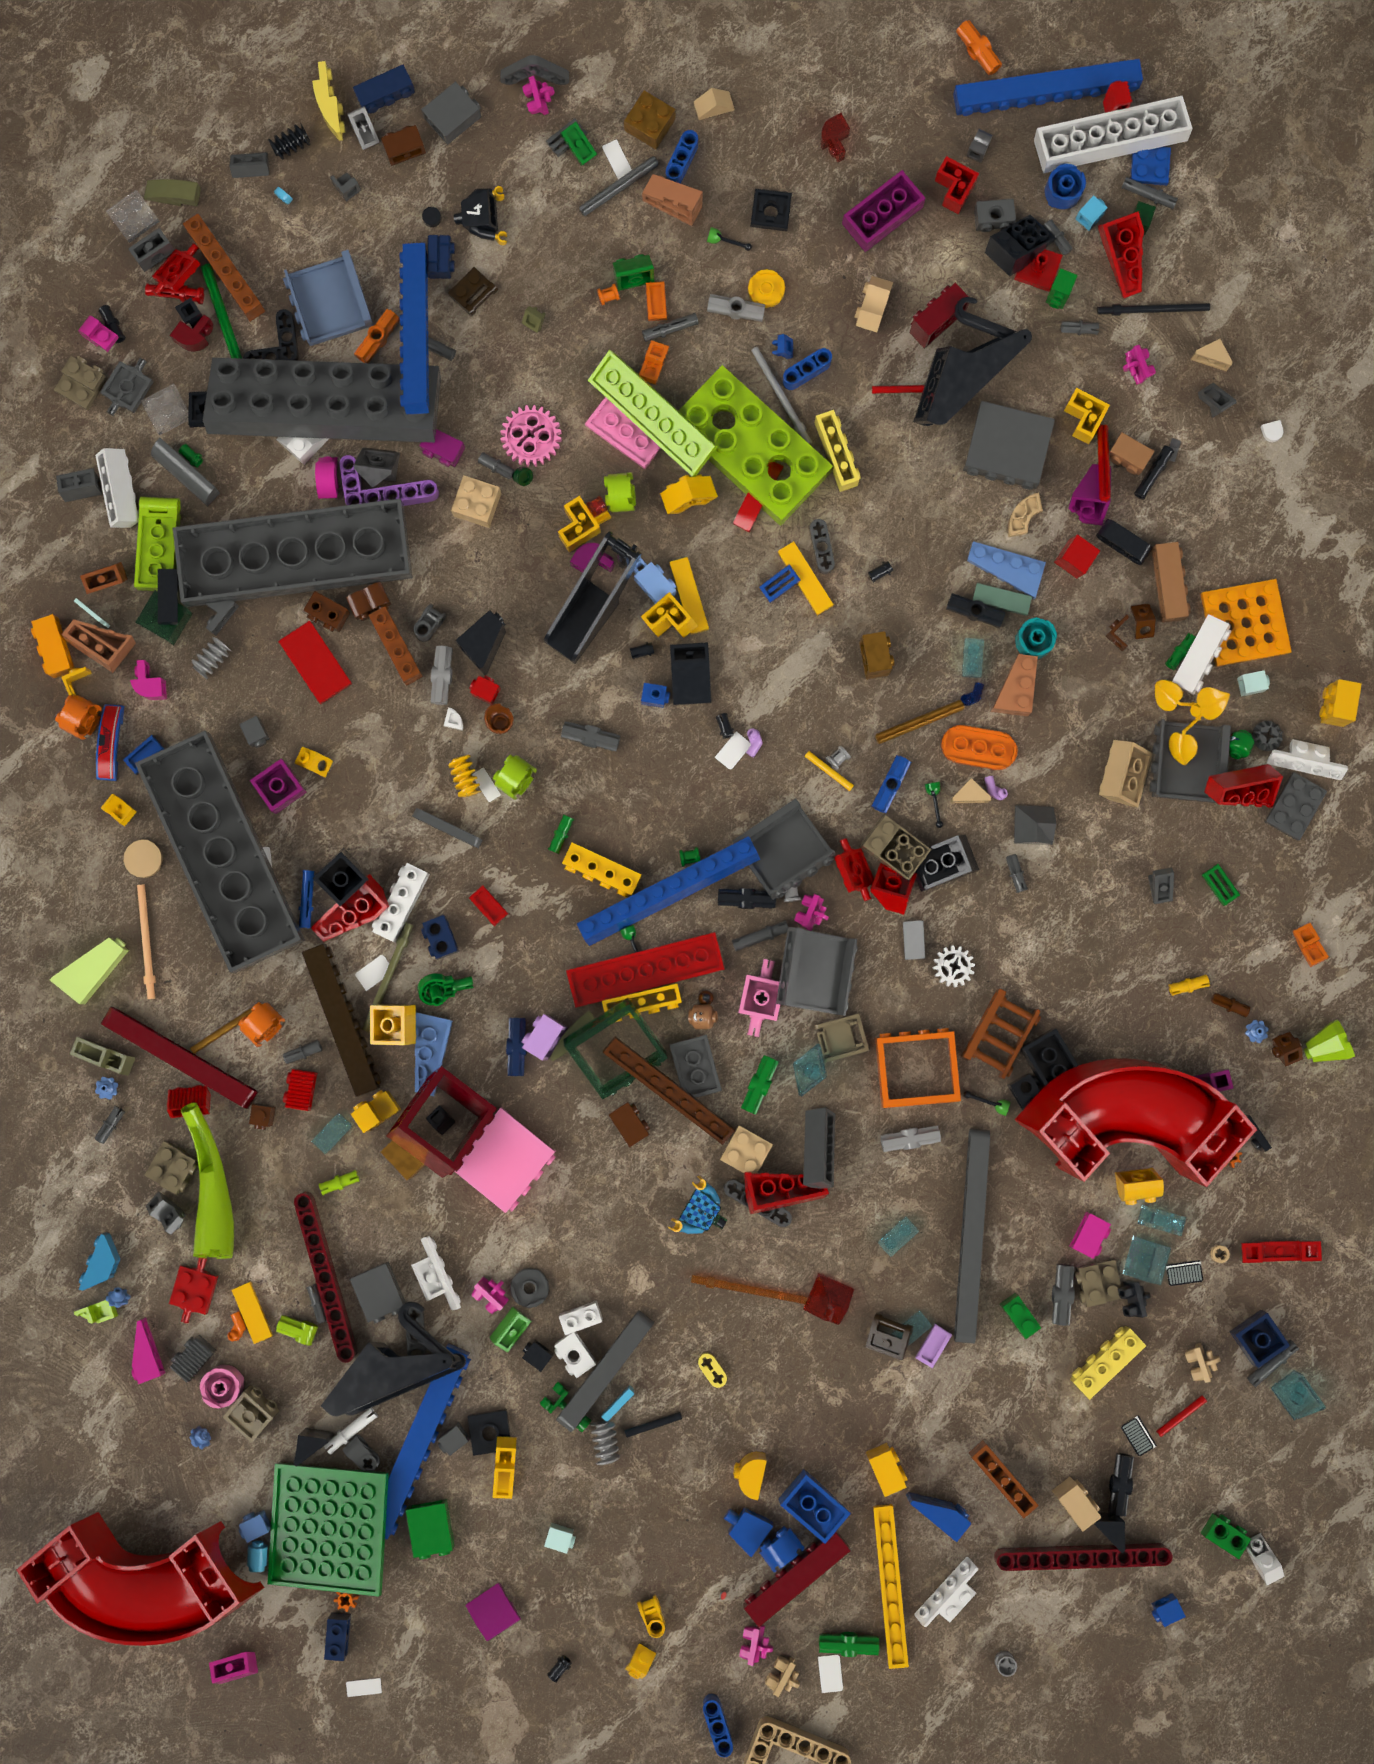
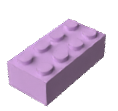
M543 1014V1016L538 1015L532 1026L535 1028L532 1033H527L522 1040L524 1044L522 1048L542 1061L549 1059L561 1037L568 1029V1027L551 1016Z

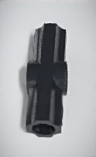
M953 593L946 607V610L966 616L971 621H980L997 628L1001 627L1006 613L1005 611L987 606L979 600L973 601ZM971 608H979L980 614L972 613Z
M740 888L739 890L718 889V906H734L741 909H772L776 905V898L772 900L766 891Z
M1116 1453L1114 1472L1109 1481L1111 1495L1108 1513L1119 1517L1126 1516L1129 1495H1131L1133 1489V1478L1131 1476L1134 1457L1132 1455Z

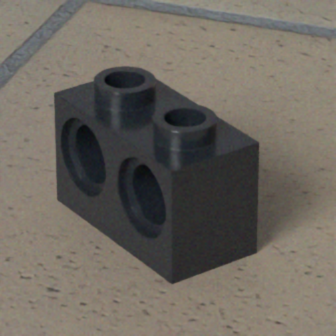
M1025 1074L1007 1085L1022 1111L1040 1092L1038 1088L1040 1083L1031 1074ZM1025 1081L1030 1085L1027 1092L1021 1090V1084Z

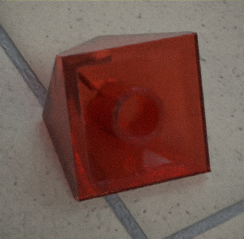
M818 1273L803 1310L824 1321L839 1325L849 1309L854 1288Z

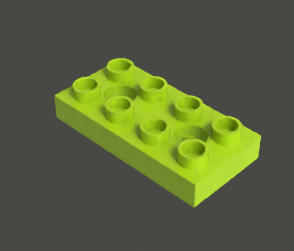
M723 365L679 410L681 414L718 446L708 460L746 495L750 493L762 505L761 509L780 526L832 473L833 465ZM721 411L729 412L735 417V424L730 429L720 430L713 425V416ZM776 461L786 463L790 467V477L778 481L772 479L768 474V464Z

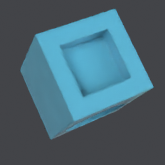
M1093 195L1078 212L1076 220L1090 231L1104 216L1108 207L1103 200Z

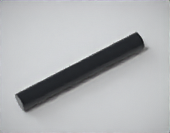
M677 1412L624 1430L625 1435L628 1438L681 1420L682 1415L681 1412Z

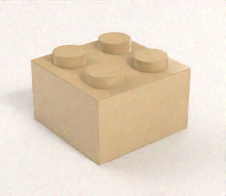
M463 475L451 510L453 516L490 528L501 496L500 487Z
M738 1125L720 1160L743 1173H758L773 1144Z
M1068 1477L1051 1490L1082 1532L1102 1518L1098 1513L1101 1509L1090 1496L1086 1497L1088 1492L1078 1479L1074 1481L1071 1477Z

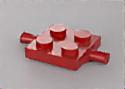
M193 243L187 251L175 249L153 274V279L158 282L152 290L156 296H159L164 288H170L177 292L178 289L183 287L185 281L195 273L200 265L198 260L192 257L199 250L196 244Z
M847 838L840 840L844 852L834 858L848 893L856 890L861 892L864 901L872 899L867 888L873 884L874 878L862 848H851Z
M199 1258L196 1268L183 1265L179 1267L169 1304L184 1310L181 1322L189 1323L191 1312L208 1314L219 1276L204 1270L207 1261L205 1258Z

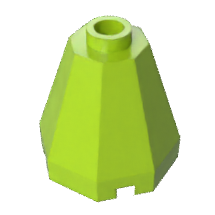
M1339 1020L1327 1024L1305 1043L1306 1048L1303 1049L1307 1059H1312L1313 1062L1347 1060L1355 1057L1350 1042H1348L1347 1035Z

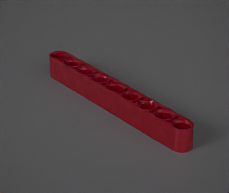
M111 1006L101 1022L106 1028L243 1108L249 1109L258 1093L254 1088L115 1007Z
M303 1192L294 1199L295 1210L337 1357L341 1362L348 1363L357 1355L356 1342L315 1198L311 1193ZM302 1196L307 1197L309 1200L306 1207L300 1203ZM307 1215H311L314 1218L313 1225L306 1223L305 1218ZM312 1234L318 1235V1244H314L311 1241ZM317 1253L324 1255L325 1260L323 1263L317 1261ZM322 1272L329 1273L330 1280L328 1282L322 1279ZM328 1291L335 1293V1300L327 1298ZM333 1310H338L341 1313L340 1319H335L332 1316ZM338 1329L345 1330L346 1338L338 1336ZM343 1348L351 1350V1357L344 1356Z
M1162 1543L1125 1544L1124 1552H1126V1557L1122 1560L1118 1559V1555L1121 1552L1114 1544L1000 1548L995 1552L994 1560L1003 1571L1167 1566L1172 1562L1173 1555ZM1164 1550L1166 1552L1165 1556L1158 1558V1553ZM1141 1551H1146V1556L1143 1559H1138V1554ZM1087 1553V1558L1084 1561H1079L1080 1554ZM1101 1553H1107V1557L1104 1560L1098 1559ZM1047 1554L1048 1559L1045 1562H1040V1556ZM1067 1554L1068 1557L1065 1561H1059L1060 1555ZM1022 1555H1028V1560L1025 1563L1019 1562ZM1002 1556H1009V1560L1006 1563H1000Z

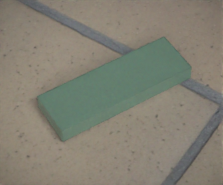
M977 583L972 600H979L987 606L1027 616L1032 596Z

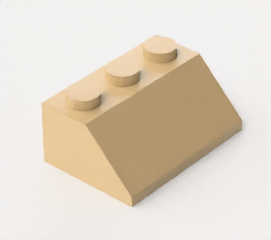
M1113 740L1099 795L1108 800L1138 808L1153 753L1134 742Z

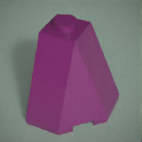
M1098 464L1091 465L1073 492L1068 509L1072 513L1075 512L1082 523L1102 526L1111 497L1108 502H1102L1099 499ZM1110 466V488H1111V466Z

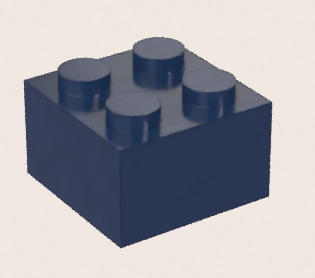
M1263 1310L1258 1311L1229 1331L1249 1362L1257 1368L1290 1346L1270 1315Z

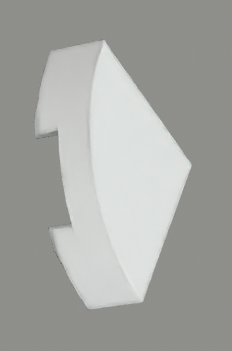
M448 707L444 727L463 731L462 718L454 709Z

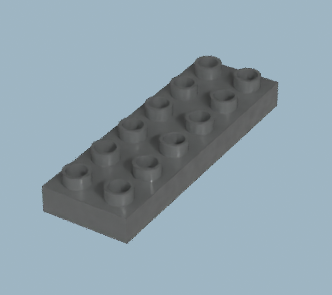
M212 357L203 423L207 434L435 443L441 386L439 366H429V413L406 414L405 408L401 407L400 395H403V390L401 391L400 379H403V374L400 372L399 364Z
M401 498L173 528L181 603L186 607L202 606L212 602L241 601L413 578L405 510Z
M205 730L136 762L135 765L229 972L235 974L304 942L305 939L211 734Z

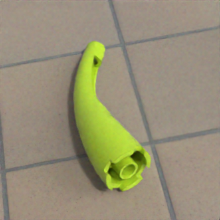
M190 1103L181 1109V1113L191 1133L199 1166V1203L193 1256L205 1259L207 1257L230 1259L233 1257L234 1219L223 1164L212 1132L198 1104Z

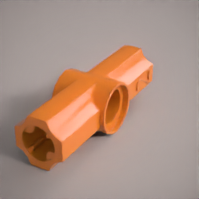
M970 20L964 21L957 28L956 33L967 46V52L970 57L975 61L977 60L988 75H993L1001 68L1002 62L992 51L989 39L985 35L981 36Z
M386 309L377 323L369 328L368 335L354 355L363 363H369L378 350L386 345L387 338L400 322V317L393 311ZM376 334H381V335H382V336H381L379 339H377V340H376V339H373V337H374Z

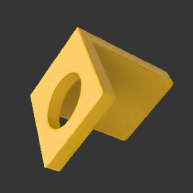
M86 667L81 669L74 668L69 671V674L61 677L69 695H76L71 682L92 674L90 669Z
M302 747L294 764L322 777H326L333 760L318 752ZM324 760L326 766L323 770L319 771L318 763Z

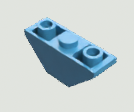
M106 1232L97 1236L94 1242L95 1250L93 1254H90L86 1265H88L87 1270L82 1273L79 1279L81 1284L79 1290H86L114 1277L120 1262V1256L110 1233Z

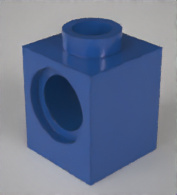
M1173 1593L1151 1603L1154 1608L1151 1611L1157 1623L1161 1622L1164 1627L1186 1617L1178 1599Z

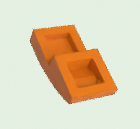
M651 340L639 373L646 382L656 385L669 346Z
M1311 923L1293 931L1297 944L1310 967L1329 958L1319 942L1320 937Z

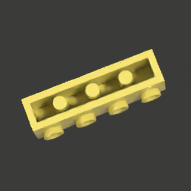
M834 410L817 415L814 423L828 461L833 465L832 472L839 491L842 492L858 486L861 476L858 468L854 466L852 451L848 450L847 437L845 433L842 434L839 416L835 415Z
M1120 1327L1114 1333L1115 1337L1110 1341H1105L1100 1346L1101 1350L1096 1355H1090L1086 1359L1087 1363L1082 1368L1078 1367L1072 1373L1070 1380L1089 1400L1146 1347L1143 1341L1129 1327Z

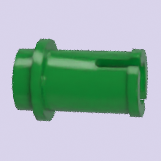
M187 444L180 447L179 454L186 458L191 466L199 467L202 464L203 458L200 453L197 454Z

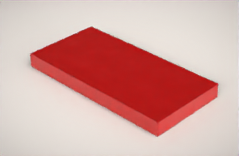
M311 621L303 624L278 641L320 705L352 684Z

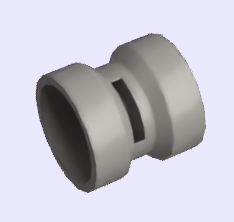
M1008 1651L998 1652L994 1661L999 1673L1006 1677L1014 1675L1017 1670V1663L1012 1654Z

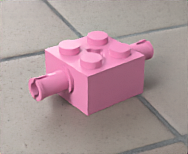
M763 959L760 976L746 975L738 1013L749 1015L751 1018L747 1035L752 1036L755 1028V1037L760 1036L762 1020L777 1021L780 1005L776 1004L779 982L772 979L775 961L770 960L769 968H767L769 961L767 959ZM761 993H764V997L767 1000L761 1004L756 999V995L759 996Z

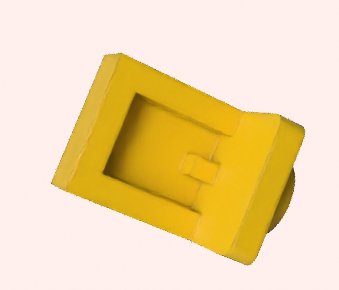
M111 794L101 807L103 811L110 814L124 827L137 812L115 794Z
M639 1643L625 1670L629 1672L628 1674L631 1677L643 1679L647 1675L656 1653Z

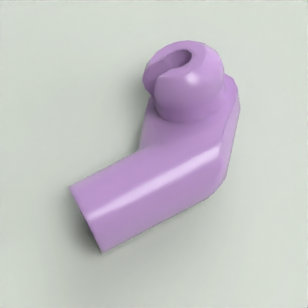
M751 728L747 732L751 746L746 754L754 758L763 742L760 732Z
M994 776L984 778L987 793L997 800H1003L1007 797L1008 792L1005 788L1001 789L995 786Z

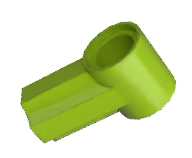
M282 1315L277 1324L276 1332L295 1338V1341L311 1346L318 1326L308 1321L301 1322Z

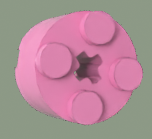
M219 1365L204 1375L200 1382L202 1399L212 1408H224L231 1405L240 1397L244 1389L243 1375L239 1370L230 1365ZM220 1383H223V1384H224L223 1387H224L225 1389H223V1390L220 1389V1388H221Z

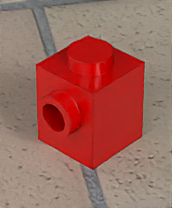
M486 675L484 678L478 676L477 680L473 679L469 687L472 696L490 705H493L501 688L494 683V679Z

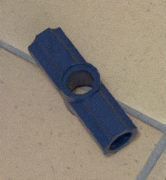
M509 1018V1034L506 1042V1054L508 1055L507 1076H524L525 1056L527 1051L522 1048L524 1045L522 1040L526 1032V1018Z

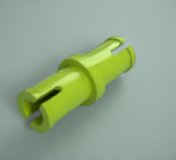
M354 1170L342 1176L336 1175L334 1179L319 1183V1188L322 1190V1195H325L337 1189L343 1190L345 1186L360 1182L357 1171Z

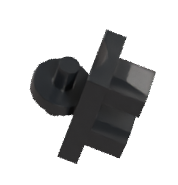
M1124 1281V1286L1118 1289L1120 1298L1127 1299L1128 1305L1122 1308L1124 1316L1146 1317V1299L1151 1297L1150 1292H1144L1143 1286H1140L1139 1282Z

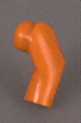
M240 1311L230 1315L234 1326L231 1332H228L227 1337L232 1342L238 1341L246 1328Z

